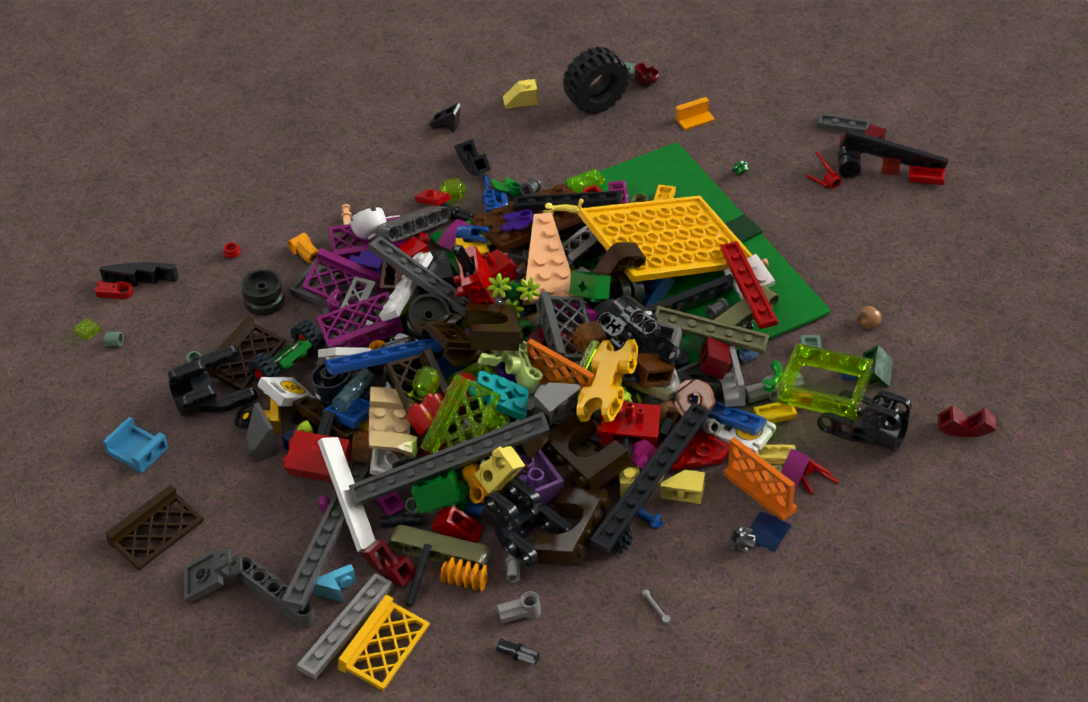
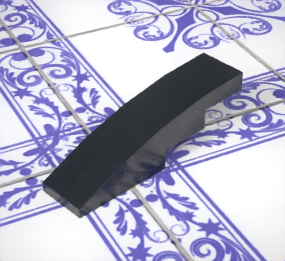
M137 262L102 266L99 269L103 282H128L134 287H137L139 282L157 284L159 280L176 282L179 278L176 264Z

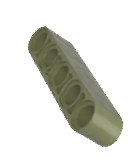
M762 285L761 288L771 308L775 307L779 301V295L765 285ZM744 298L714 319L715 321L746 328L748 323L755 321Z
M404 525L396 526L388 542L389 548L394 552L420 558L424 544H429L432 546L428 560L444 564L445 561L449 562L454 557L455 564L462 559L463 566L470 561L471 568L476 563H479V570L484 565H487L492 554L491 550L482 544Z

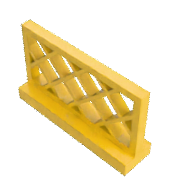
M385 595L340 656L338 670L343 673L348 671L384 691L430 623L393 603V598ZM395 611L402 615L403 620L391 622L390 616ZM417 623L422 627L419 631L410 632L408 624ZM405 625L406 633L395 635L393 627ZM390 628L391 636L379 637L378 632L380 629ZM408 638L409 646L398 648L396 640ZM393 641L395 649L383 651L381 643ZM378 644L380 652L368 654L367 647ZM397 655L398 661L395 664L387 665L385 656ZM381 657L383 666L371 668L370 659ZM366 660L368 669L359 670L354 665L356 662ZM385 671L386 678L383 682H380L374 678L373 673Z

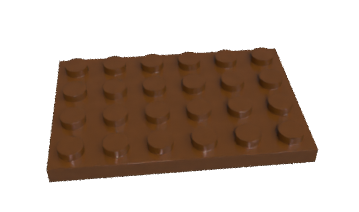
M558 184L551 189L542 190L535 195L568 194L575 192L571 190L569 187H567L565 184ZM510 202L508 205L500 208H494L487 213L478 214L470 219V223L473 226L489 227L488 233L481 234L501 252L511 250L531 241L532 223L519 231L515 229L504 231L500 228L507 223L503 215L513 213L512 206L514 202ZM543 210L532 211V214L543 213ZM560 211L553 214L557 231L583 222L579 215L575 213Z

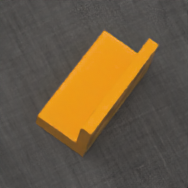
M706 97L676 106V120L685 131L715 121V118L709 112V100Z

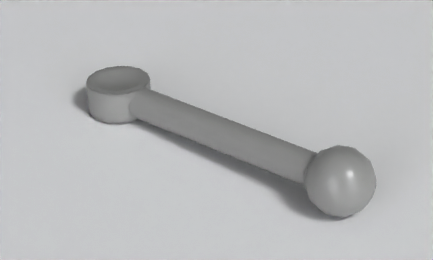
M643 590L642 596L647 598L662 617V622L669 624L671 621L670 616L663 613L650 596L649 590Z

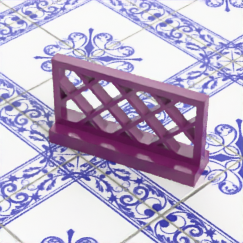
M400 216L386 218V222L399 218ZM350 224L329 227L334 254L349 260L351 255L359 257L363 250L369 251L368 245L372 241L358 238L352 233L353 230ZM342 232L344 234L338 238L333 233ZM348 236L354 238V240L351 243H348L344 240ZM405 239L390 243L398 248L405 243ZM358 241L364 244L361 246H354ZM340 244L346 246V248L336 249Z
M320 248L317 258L302 285L303 290L327 299L329 296L325 290L326 288L334 286L339 289L338 285L342 283H347L350 288V281L354 280V277L375 281L377 289H379L377 295L382 294L385 290L380 288V273L323 248ZM318 264L326 266L327 272L319 274L316 269ZM337 272L342 273L345 279L335 281L333 274ZM330 275L332 283L323 285L321 277ZM317 279L320 286L313 288L308 283L311 280ZM362 285L355 289L357 292L364 290L366 285ZM348 290L342 292V295L339 297L340 299L337 300L340 302V306L344 301L342 296L347 295ZM355 298L353 302H350L348 304L351 305L359 301L357 298Z
M388 291L316 317L328 348H360L376 340H382L404 332L400 317L382 321L380 316L371 315L374 309L383 310V307L377 304L381 300H389L390 295ZM362 307H369L367 313L359 311ZM346 313L352 314L349 320L341 318L342 315ZM356 316L363 317L361 323L353 322ZM368 319L376 321L374 324L365 325ZM326 320H334L331 326L323 324ZM338 322L346 324L343 330L335 328ZM350 326L357 327V330L347 332ZM332 332L340 334L338 337L329 340Z

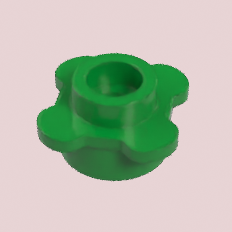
M744 161L734 164L732 171L736 175L743 174L749 170V163Z

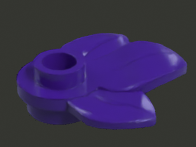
M531 210L505 214L503 218L507 223L500 228L504 231L523 230L533 222L534 214H532Z

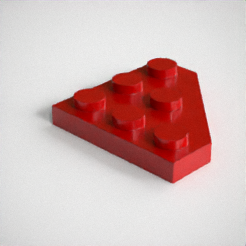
M699 430L670 471L721 464L729 455L730 445Z

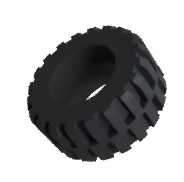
M589 48L588 51H583L580 53L581 55L576 56L573 59L574 61L568 65V70L564 73L563 89L567 97L582 112L600 113L601 110L605 111L608 110V107L614 106L615 102L622 98L621 95L626 92V86L629 84V71L626 64L609 48ZM602 75L596 83L591 85L598 76Z

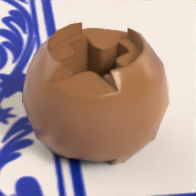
M865 306L858 312V323L865 329H875L881 323V313L873 306Z
M662 400L657 404L661 405L660 420L663 424L666 418L673 420V423L678 419L680 413L677 411L673 400Z

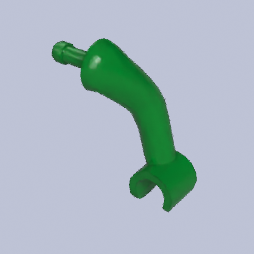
M777 360L770 364V368L774 372L773 378L771 380L765 378L763 381V390L773 392L776 384L783 377L782 364Z

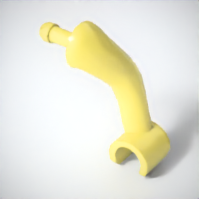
M580 199L578 206L546 203L545 207L550 210H543V213H552L553 215L554 212L562 211L578 214L584 201Z

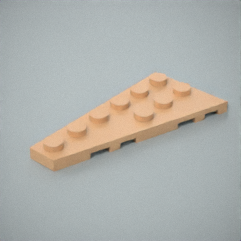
M552 213L534 214L526 282L528 283L529 279L533 277V284H540V287L536 289L539 293L544 291L549 292L550 296L577 297V295L569 294L571 271ZM533 295L532 302H529L526 297L523 299V305L536 304L539 296Z

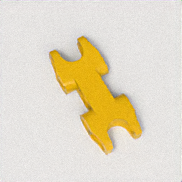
M634 339L627 340L625 345L618 351H614L610 340L601 342L591 363L592 371L595 374L592 385L582 387L578 396L577 416L580 422L588 421L591 415L600 409L605 422L614 420L624 401V390L620 386L624 374L634 373L637 365L638 346Z

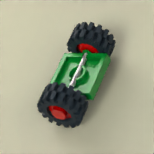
M303 319L290 331L294 343L290 344L274 358H269V355H265V353H259L248 362L247 367L249 368L248 371L252 373L250 374L251 377H254V381L258 383L261 377H282L281 369L286 370L290 368L296 358L300 359L306 354L312 356L317 353L318 350L325 346V339H323V334H320V329H317L315 324L312 325L310 320Z

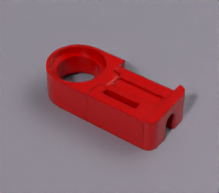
M99 280L97 282L98 287L94 289L96 297L124 300L133 295L132 285L128 282L117 281V283H110ZM123 289H128L125 293L120 292Z

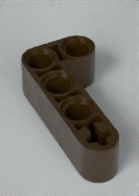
M618 242L608 249L592 273L611 276V291L627 268L642 266L646 261V257L636 243ZM589 298L585 300L590 308H594L601 303L590 302Z

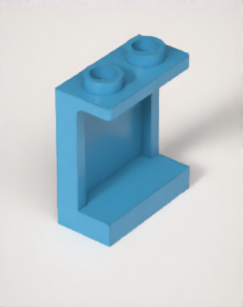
M131 417L122 422L103 441L108 455L140 473H143L169 448L164 434L159 432L154 436L135 425L134 419Z

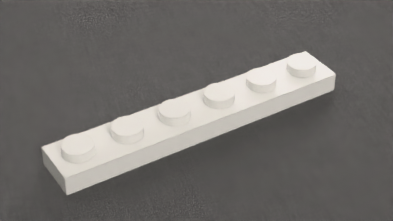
M421 252L416 254L413 259L427 268L433 256L430 252L424 254ZM402 275L401 280L395 286V290L389 296V300L383 306V310L379 315L381 320L386 321L399 317L418 284Z

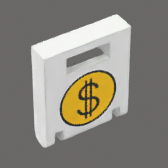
M261 377L257 385L278 406H293V401L307 395L317 401V398L293 377Z
M767 421L764 428L755 436L735 428L727 431L730 427L722 424L720 432L714 433V437L729 445L730 440L735 437L758 454V450L764 447L773 435L772 433L775 432L776 425Z

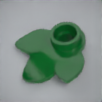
M506 177L504 182L491 179V183L496 190L508 192L511 196L521 195V184L513 179Z

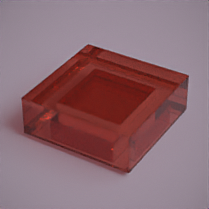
M883 157L881 174L899 175L901 158Z

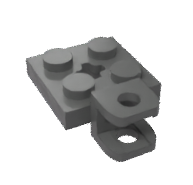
M228 547L221 550L217 548L185 565L184 600L192 603L224 586L223 577L229 580L242 571V558L238 555L231 558V549Z

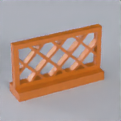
M533 339L527 342V356L531 366L541 371L543 375L539 385L548 384L549 382L577 384L573 377L577 379L581 388L592 385L595 377L594 373ZM541 359L545 361L548 367L544 365ZM557 368L561 370L564 376H561ZM582 376L588 378V382H585Z
M733 437L730 440L728 467L723 470V476L782 522L797 511V505L793 503L795 483Z

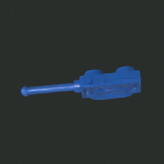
M483 175L486 190L483 191L482 199L483 204L485 203L486 212L508 205L507 195L504 192L490 189L488 175Z

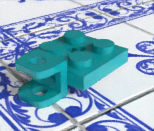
M479 371L477 382L472 381L470 384V396L484 403L487 400L488 407L518 420L525 419L529 389L496 374L492 375Z

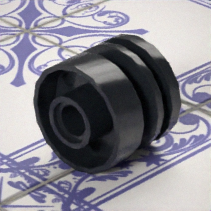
M322 363L311 373V382L317 401L325 407H329L347 394L358 397L351 371L331 375L326 369L325 363Z

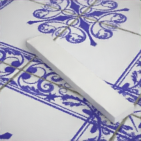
M321 438L318 443L357 552H362L375 541V537L363 504L356 507L353 502L349 485L355 482L339 438Z

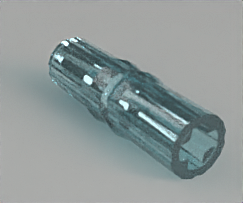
M361 369L333 399L332 405L334 409L339 412H345L374 379L373 373L368 369Z

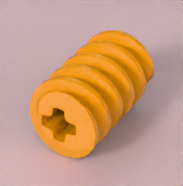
M452 557L449 562H444L440 579L442 583L448 581L450 585H453L456 582L458 587L464 584L466 589L472 586L473 590L477 591L480 588V591L483 592L488 572L487 565H484L479 570V563H476L471 568L470 561L463 566L462 559L455 564V558Z

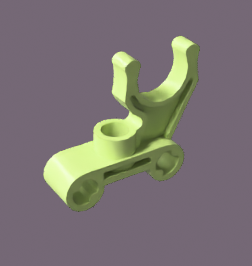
M523 341V344H519V351L491 350L493 354L481 353L478 359L480 365L497 366L503 361L505 362L507 374H514L517 383L528 388L529 394L535 392L543 375L541 371L531 366L527 356L526 341Z

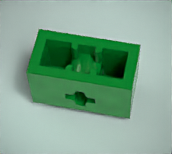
M571 271L569 294L583 297V300H588L589 298L590 302H601V299H609L611 276L586 271Z

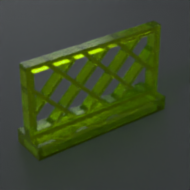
M456 374L420 448L436 453L440 444L447 441L448 447H452L451 439L460 436L461 443L465 442L463 434L473 431L474 438L481 436L501 395ZM469 385L475 388L476 395L467 398L466 391ZM488 394L494 396L489 405H483L481 397ZM478 399L480 408L471 412L469 402ZM465 404L467 414L458 417V407ZM482 412L483 419L481 423L475 425L473 415ZM469 417L471 427L462 430L460 421ZM456 423L458 432L449 435V426Z

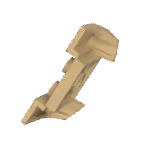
M370 387L369 448L397 451L407 455L409 458H415L418 452L417 437L410 435V423L405 418L407 413L396 389ZM413 400L409 402L410 407L415 404Z

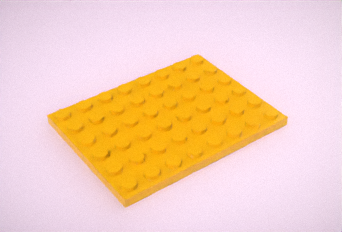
M701 196L580 208L578 212L579 217L607 251L613 244L618 242L636 243L646 257V261L638 268H627L624 271L632 282L727 270L729 267L720 251V245L738 241L746 258L753 256Z

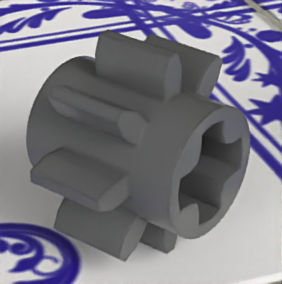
M738 526L737 529L731 532L729 541L734 545L733 550L747 553L748 549L754 547L756 539L751 534V528Z

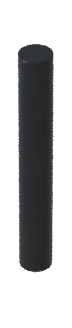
M424 544L405 602L408 606L414 605L432 546L429 544Z

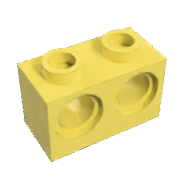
M512 446L495 449L491 453L492 457L481 463L480 469L475 473V476L488 494L501 491L525 466Z

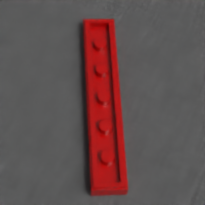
M738 241L720 245V251L759 330L777 326L778 320Z

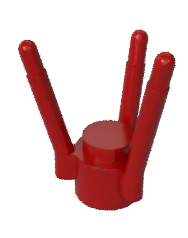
M816 151V155L828 172L823 177L824 181L809 174L806 177L821 184L826 189L828 187L831 189L837 188L841 184L842 179L832 170L822 155Z
M809 458L803 474L810 475L816 470L829 480L839 484V481L831 475L829 470ZM802 475L801 481L809 494H813L806 478Z

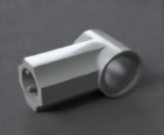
M532 591L524 593L520 599L497 605L502 624L521 618L534 620L541 615L539 596Z

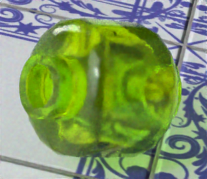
M459 178L443 180L442 185H439L441 192L450 193L451 199L447 202L461 200L463 193H466L465 183H461Z
M423 366V368L416 371L412 387L417 390V395L426 397L430 393L436 394L441 380L438 370Z

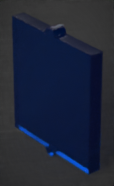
M760 511L750 526L752 529L751 534L755 536V543L758 547L762 546L775 552L791 528V524L778 519L777 516L773 517Z

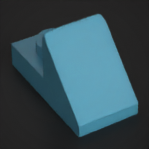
M349 564L320 576L313 589L314 594L343 602L340 589L347 588L356 583L352 565Z

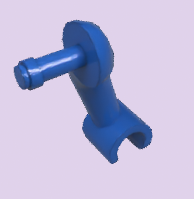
M643 507L636 515L647 521L654 529H658L664 524V521L660 520L662 517L660 513L652 516L646 513Z

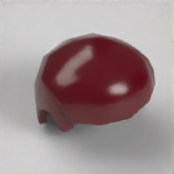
M638 63L634 66V75L638 83L651 85L659 79L660 73L653 65L650 68H647L645 63Z

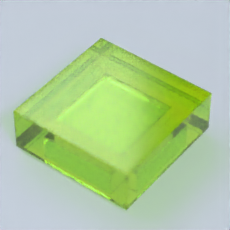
M86 318L73 327L74 332L85 341L101 331L99 325L90 318Z

